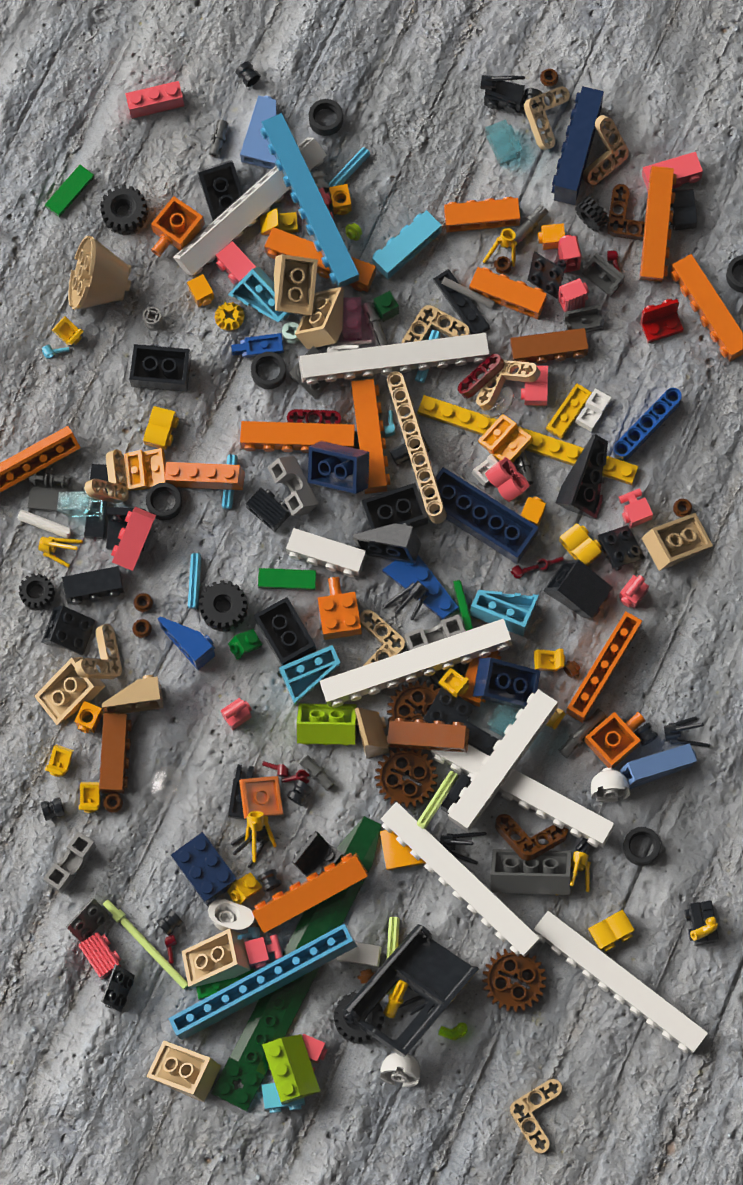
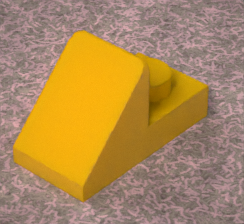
M273 209L260 216L261 235L270 234L273 227L288 233L298 232L297 212L278 214V210Z

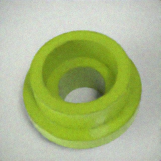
M352 223L345 227L346 236L350 240L358 241L361 238L362 229L358 224Z

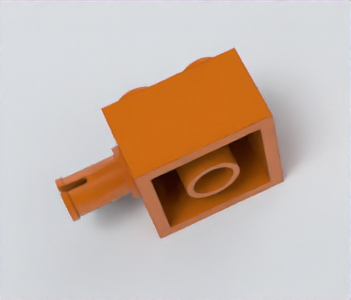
M173 196L151 223L153 233L161 237L151 251L158 257H161L169 245L181 251L205 225L203 216Z
M340 577L329 578L330 595L317 598L324 640L362 634L356 593H342Z
M614 712L585 737V743L608 768H614L640 746L641 740L633 731L646 720L637 712L625 723Z

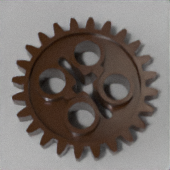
M418 680L414 686L409 682V687L407 688L402 684V691L395 690L397 697L390 696L393 703H388V707L391 708V710H387V715H391L388 718V722L389 720L395 721L396 718L407 719V722H414L415 719L423 720L422 715L425 717L440 688L434 691V684L427 687L426 681H424L423 685H420ZM415 695H421L423 697V700L421 702H415L413 700V697ZM409 700L411 704L414 706V708L405 701ZM406 708L410 713L407 716H402L399 713L400 710ZM415 709L418 711L422 709V715L419 713L415 715Z
M396 748V753L389 750V757L383 755L385 762L378 761V765L381 768H376L375 772L380 775L375 776L374 779L380 782L376 784V788H382L379 791V795L386 794L384 801L391 799V806L397 802L401 806L405 804L406 809L409 808V804L416 808V802L423 805V798L430 799L428 792L434 794V789L431 786H437V782L433 781V779L438 778L437 774H433L437 768L434 766L430 767L433 764V759L427 761L428 754L422 756V749H419L416 753L414 749L407 751V748H403V751H400L399 748ZM399 761H406L407 766L401 769L397 766ZM391 769H395L398 773L391 772ZM420 769L425 774L418 778L414 775V772ZM409 774L410 779L403 781V776ZM395 777L398 779V783L390 785L387 782L388 779ZM413 781L421 783L422 785L418 786ZM406 787H414L415 792L407 794L405 792Z
M504 949V955L497 952V959L490 958L492 965H485L489 971H483V975L487 978L483 979L482 983L488 984L483 990L490 991L487 999L493 997V1005L498 1002L499 1009L506 1006V1012L513 1008L514 1012L517 1013L518 1007L524 1012L525 1005L532 1008V1001L539 1002L536 996L543 997L540 989H546V985L541 982L546 981L547 977L541 976L545 973V969H539L542 962L535 963L536 955L530 958L529 952L525 957L522 954L517 956L512 950L511 953H508ZM511 962L515 964L516 968L513 971H507L504 968L505 964ZM501 971L508 977L498 974V972ZM527 971L533 974V978L528 981L522 977V974ZM517 976L518 982L511 984L510 978ZM498 980H504L507 985L505 988L499 989L495 983ZM520 983L530 986V989L525 988ZM516 989H521L524 992V996L516 998L513 992Z

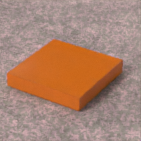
M278 776L239 780L244 819H247L248 814L254 811H261L264 813V816L268 817L283 815Z

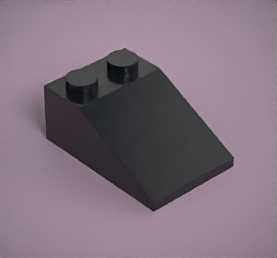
M232 160L196 171L212 221H214L243 195Z
M407 523L391 524L353 534V540L358 549L365 550L367 556L415 564L421 547V541L413 526Z

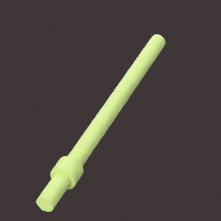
M109 899L106 900L103 905L113 915L112 918L117 923L120 922L184 990L188 986V982L125 917L126 914L121 909L118 910Z

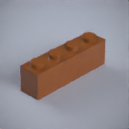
M585 328L510 338L513 361L543 364L549 360L564 361L566 358L572 357L574 359H581L588 355Z
M104 713L99 780V790L101 793L124 794L125 788H128V777H125V774L130 764V759L127 758V750H130L131 747L128 731L132 729V720H129L127 714Z
M396 718L395 721L389 720L387 744L395 748L467 753L470 729L462 722H453V725L445 724L444 721L426 723L425 720L415 719L414 722H407V719Z

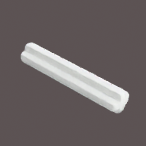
M20 510L17 517L20 521L64 538H69L72 532L69 527L25 510Z

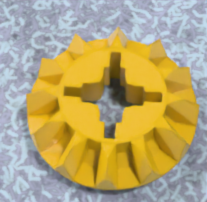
M225 302L218 306L215 312L216 324L226 331L239 328L244 321V311L240 305L234 302ZM225 312H226V313L228 312L229 314H230L231 312H234V313L232 314L234 320L231 319V318L225 319V318H226Z

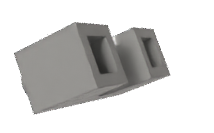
M295 456L279 457L268 467L275 483H283L291 491V494L284 501L292 516L308 514L319 505Z
M458 614L440 621L439 625L431 629L423 630V628L406 633L404 634V639L408 650H412L465 632V629Z
M78 831L68 844L64 857L59 863H54L43 880L62 894L97 847L95 843Z

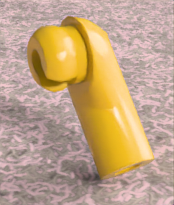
M715 917L707 918L705 920L707 925L691 931V938L696 941L715 931L718 927Z

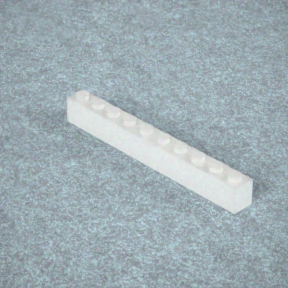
M307 137L298 145L309 171L324 162L323 159L327 154L315 138ZM277 166L271 169L173 257L186 274L192 276L199 274L206 263H210L216 258L218 252L229 245L233 239L239 238L246 227L254 225L257 221L256 218L266 214L274 202L277 203L282 200L284 193L291 191L290 187H286L283 181L284 174L277 169Z
M486 333L303 355L299 357L302 383L316 384L321 380L333 382L337 378L350 380L354 379L355 376L361 375L363 377H372L377 373L389 375L393 371L406 373L410 372L411 369L417 368L419 370H427L433 366L444 368L448 364L461 366L472 361L474 363H482L488 358L489 349Z
M501 619L321 680L320 684L328 706L335 708L349 700L357 701L367 694L375 695L381 689H392L397 687L399 683L405 681L407 683L417 680V677L423 675L431 676L440 669L448 670L453 668L455 664H466L471 662L473 658L479 656L484 658L497 650L505 651L512 645L505 621Z
M468 745L467 753L431 750L435 761L441 764L445 762L451 765L450 768L457 773L462 771L469 778L476 771L479 772L483 767L482 762L487 754ZM516 770L512 771L499 790L502 793L501 796L509 801L513 799L519 802L518 805L520 807L536 811L535 814L542 819L549 818L555 826L571 830L570 833L577 838L581 836L586 838L587 842L594 847L599 845L603 848L614 829L613 822Z
M396 802L381 818L384 822L382 827L389 833L393 831L398 836L396 840L403 847L408 845L412 849L410 854L417 860L421 858L426 863L424 867L431 874L436 872L440 876L438 880L446 888L450 885L455 890L452 894L460 901L464 899L469 904L467 908L474 915L479 913L483 917L481 921L489 929L491 927L496 929L498 932L495 935L502 942L507 940L512 945L510 949L517 956L522 954L525 957L541 940L426 829L419 827L417 821L400 804Z
M547 911L534 928L533 932L541 939V943H548L551 946L550 949L555 954L565 956L567 958L566 962L572 967L576 968L578 966L583 970L582 974L589 980H592V978L599 983L598 986L603 991L613 993L615 995L614 999L620 1004L626 1003L630 1006L629 1010L638 1017L641 1015L647 1019L646 1023L651 1028L656 1029L657 1027L663 1032L662 1036L670 1042L674 1040L678 1043V1048L684 1053L688 1054L690 1052L693 1054L708 1033L551 912Z

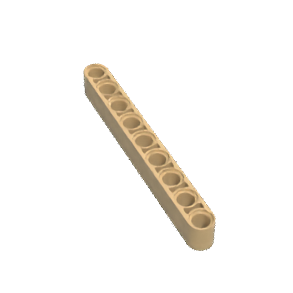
M395 371L387 377L389 390L426 512L433 523L440 524L446 519L445 507L407 383L403 375ZM430 494H435L433 497L428 498ZM440 510L437 514H433L434 511Z

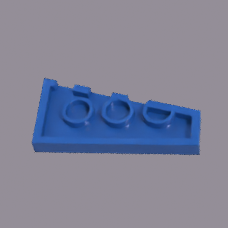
M419 555L415 564L395 560L382 569L383 573L390 576L398 585L405 589L412 582L415 584L417 580L429 590L426 593L428 597L423 604L442 620L458 610L456 603Z

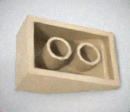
M283 254L276 256L274 267L275 311L312 316L317 259Z
M342 287L314 294L312 316L303 315L295 333L307 349H311L313 346L320 347L337 343L343 323L344 289Z
M696 513L652 528L642 537L659 571L672 567L713 546Z
M83 657L71 658L34 696L56 725L61 724L77 712L84 701L90 702L105 687L101 679L83 678L76 673L75 663L83 659Z
M145 675L142 677L143 679L136 680L103 702L102 708L104 712L126 714L164 708L158 677Z
M355 708L356 721L366 759L389 753L388 735L385 736L383 730L387 728L384 717H380L377 711Z
M228 929L182 951L188 987L192 988L235 978L250 971L244 939H238V935H241L240 933Z
M163 1041L146 1077L189 1097L205 1102L221 1065L210 1057Z

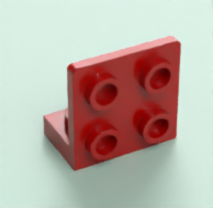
M667 299L660 305H649L642 310L640 325L647 343L683 332L684 329L677 314L678 299Z

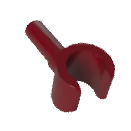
M607 251V261H613L614 267L620 271L617 251Z
M559 557L549 561L542 558L537 561V564L546 563L544 568H540V571L546 572L549 566L564 561V558Z
M536 564L522 569L520 565H516L512 568L511 573L516 579H519L525 573L539 569V566Z
M263 761L262 766L277 770V776L288 777L289 769L284 764L274 765Z
M301 769L296 775L285 777L281 780L282 783L298 779L308 784L310 780L307 777L310 775Z
M170 935L165 938L169 963H174L171 946L177 945L175 936Z

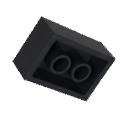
M134 344L129 377L131 387L187 392L192 358L190 349Z
M416 483L361 500L362 509L370 530L391 524L407 523L413 526V528L428 524V516Z
M288 597L254 615L256 624L281 666L316 651L315 643Z

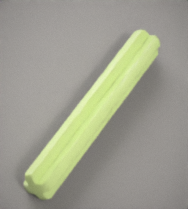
M454 771L448 773L419 818L417 825L422 829L428 826L458 779V774Z
M399 917L389 918L387 958L398 947ZM396 984L392 987V989H391L386 995H389V994H392V993H393V991H394V989H395V987H396Z

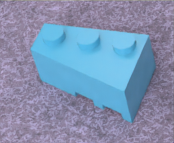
M260 267L253 268L228 294L277 322L286 320L291 314L275 311L274 282Z
M478 590L471 605L470 616L487 623L504 619L508 631L523 636L537 606L539 595L527 596L521 595V593L503 594L498 591Z
M333 645L279 667L280 674L294 706L319 685L321 680H324L340 666V661Z

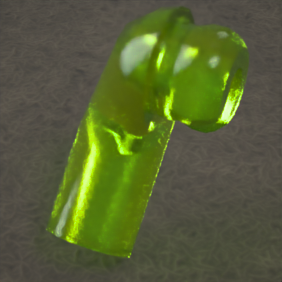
M464 1022L458 1023L452 1029L441 1026L438 1035L456 1041L467 1034L468 1026Z

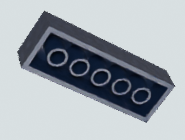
M582 86L581 93L577 92L575 107L572 109L570 117L571 122L567 127L566 140L563 142L561 158L558 160L557 172L552 182L551 193L554 194V201L571 205L576 204L583 172L586 168L596 131L595 121L600 116L604 91Z
M442 467L435 478L445 507L446 520L518 564L538 535L539 527ZM430 494L428 498L433 497L435 494Z

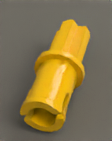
M399 980L393 993L389 994L388 1003L383 1011L385 1016L389 1018L396 1016L399 1006L404 1001L403 996L408 987L407 982Z

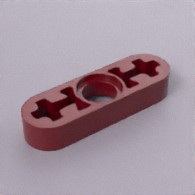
M499 354L490 355L460 382L458 392L466 399L473 397L504 368V360ZM485 373L481 379H477L480 374Z
M293 409L287 414V422L294 423L293 419H290L294 418V415H297L299 418L296 423H304L303 415H306V423H310L309 417L312 415H317L320 418L318 423H323L322 415L325 416V419H328L325 420V424H331V416H335L336 421L334 424H341L342 422L340 413L334 410Z

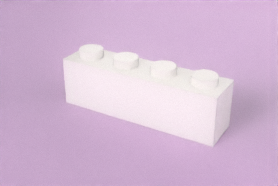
M293 528L286 547V552L292 559H304L311 565L318 566L319 564L333 572L338 570L348 577H359L366 559L365 550Z

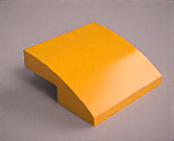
M502 414L478 442L499 461L506 457L513 463L530 445L533 438L520 429L517 423Z
M158 448L145 452L138 450L124 454L127 489L129 491L150 489L158 483L165 482L166 462L164 449Z
M386 830L380 831L386 870L426 864L421 858L417 860L410 854L412 849L408 845L403 847L396 840L398 836L393 831L391 833Z

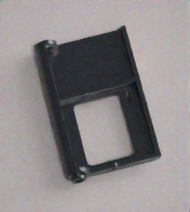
M417 924L343 1009V1018L348 1023H354L398 1055L405 1057L478 972L479 968L471 966L434 941L430 931L424 926ZM399 980H403L408 983L409 989L423 997L428 1003L401 1035L393 1040L369 1024L365 1019Z

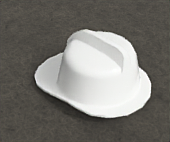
M226 899L213 901L208 908L209 917L216 928L222 931L228 929L243 930L248 928L254 921L251 909Z

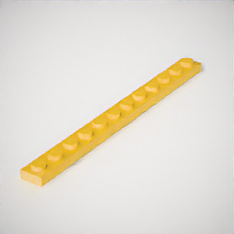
M423 395L417 411L419 415L482 436L497 420ZM519 427L533 438V441L525 449L527 451L574 466L584 449ZM607 456L602 476L632 485L638 466Z

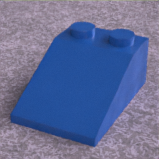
M161 616L158 618L163 632L197 670L201 669L216 656L214 643L208 635L203 636L199 631Z

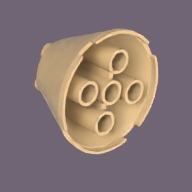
M92 236L84 237L74 258L78 260L76 268L71 270L68 289L69 306L74 310L114 301H122L125 291L130 289L131 281L128 280V276L131 272V265L126 264Z

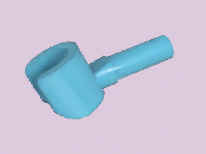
M51 345L42 347V353L47 359L52 358L58 353L69 352V347L52 349Z
M392 410L388 411L389 425L384 426L386 437L395 435Z
M249 927L248 933L238 935V939L248 938L250 940L260 938V928Z

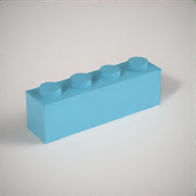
M427 210L423 214L419 213L414 218V222L409 226H404L398 236L389 239L382 250L378 249L373 254V265L376 266V269L387 280L442 233V225Z

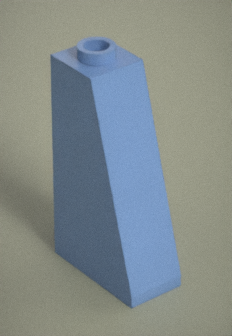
M258 95L240 158L241 162L273 169L276 166L275 161L277 159L275 155L270 154L267 146L269 142L267 139H263L260 132L262 128L261 121L277 115L276 100L270 96L263 97Z
M689 743L630 761L619 772L626 776L630 789L691 767L697 762L696 753Z

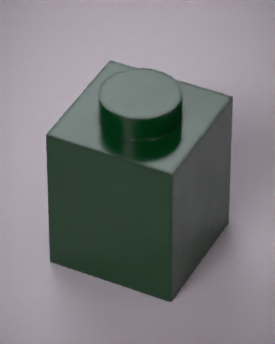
M390 291L373 299L374 308L383 322L399 314V305Z

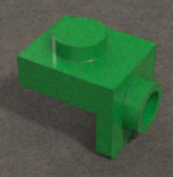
M254 629L235 635L228 643L230 651L237 660L241 659L245 653L259 649L263 645Z

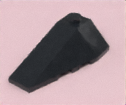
M596 434L591 436L561 485L556 504L569 511L593 519L597 518L603 495H600L601 483H604L605 478L602 477L603 466L606 465L608 441Z

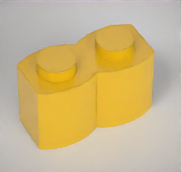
M153 406L143 438L144 445L164 450L167 449V446H171L173 441L171 432L173 428L176 429L179 420L176 417L175 411Z
M576 523L559 537V542L571 554L574 560L579 559L588 566L601 555L602 551L600 549L602 547L597 540H592L588 536L589 531L585 526H580Z
M624 910L588 928L600 951L604 949L605 952L614 948L615 942L619 940L625 942L632 938V933L635 931Z

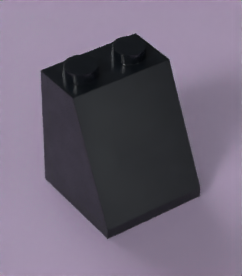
M578 559L564 561L543 591L583 618H594L600 612L599 607L602 603L606 602L611 596L610 592L613 587Z

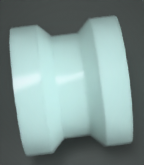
M287 322L282 327L283 339L288 344L299 342L295 335L299 325L295 322Z

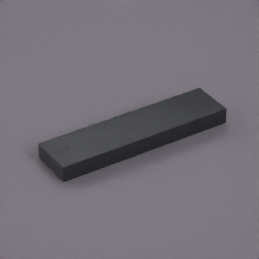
M449 269L433 278L434 283L459 318L469 327L471 334L485 333L490 329L489 324L468 296L441 284L444 277L459 284Z
M91 464L90 480L100 479L108 481L107 465ZM88 496L85 538L104 539L107 501Z

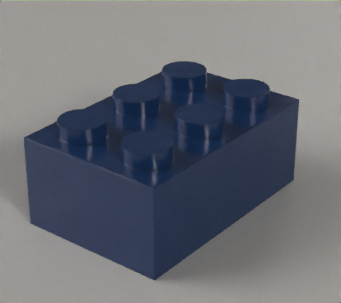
M324 441L309 446L308 483L354 494L368 488V451Z
M491 657L479 659L473 697L524 709L528 704L527 699L532 693L535 694L538 690L541 671Z
M203 832L171 854L174 862L206 906L228 891L233 882L237 881L235 875Z

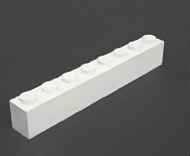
M539 689L535 694L532 693L529 696L527 706L518 711L515 717L517 720L513 725H508L504 732L506 734L502 740L499 739L493 747L494 752L491 756L487 755L482 762L483 767L479 772L476 771L470 779L472 781L468 788H463L459 794L461 798L458 802L450 806L448 810L449 820L466 832H470L557 710L558 702Z

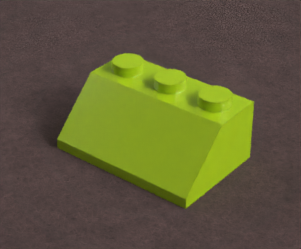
M299 703L297 743L304 745H355V708H357V704H343L334 708L332 706L329 707L328 704Z
M301 1034L283 1037L262 1044L282 1105L321 1092Z

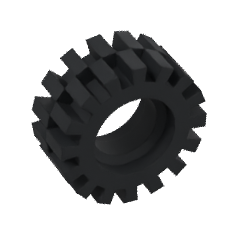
M586 197L575 207L579 218L583 220L584 224H587L588 228H591L593 231L595 230V232H598L609 222V217L603 211V207H600L599 203H596L591 197Z
M33 573L31 577L26 576V580H22V585H19V596L22 602L32 610L33 608L35 610H39V608L45 609V606H49L50 601L54 600L53 595H55L50 579L39 573L38 575ZM35 585L44 588V593L40 598H32L30 596V589Z

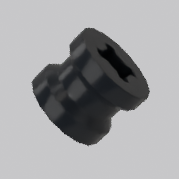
M650 722L634 732L641 740L640 744L642 746L649 744L658 737L657 732L652 730Z
M276 869L269 870L258 876L259 881L263 884L264 892L271 891L282 884L277 879Z

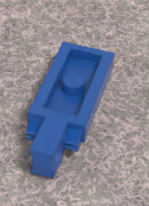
M282 333L246 337L244 340H240V344L231 345L232 355H242V357L249 358L256 357L263 352L284 353Z

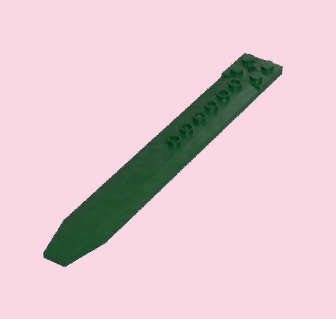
M364 816L338 845L337 850L344 856L352 853V855L357 853L367 873H369L374 862L382 825ZM366 878L304 911L283 952V956L341 926ZM320 967L259 999L211 1092L212 1095L246 1112L248 1111L270 1068L262 1044L286 1036ZM241 1079L243 1088L235 1090L233 1082Z

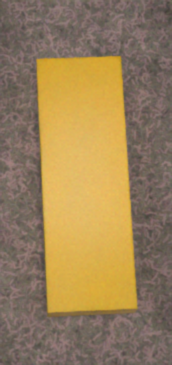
M576 383L547 425L546 430L562 440L584 408L592 392Z

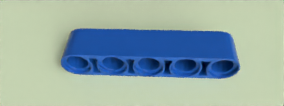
M669 388L615 443L613 450L614 458L627 461L680 405L682 394L679 389ZM675 396L677 400L670 401L668 397ZM662 409L665 413L660 415L655 410ZM649 422L652 426L646 428L643 426V423ZM636 435L639 437V440L633 441L630 439V436ZM623 448L627 452L625 454H620L617 452V450Z

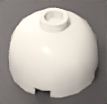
M613 768L603 769L602 772H599L592 779L591 798L596 797L597 802H617L619 797L623 796L624 800L630 796L628 779L623 773Z
M392 1053L384 1059L381 1065L380 1078L391 1085H395L396 1081L403 1083L402 1087H413L418 1084L420 1078L419 1063L410 1053L405 1057Z

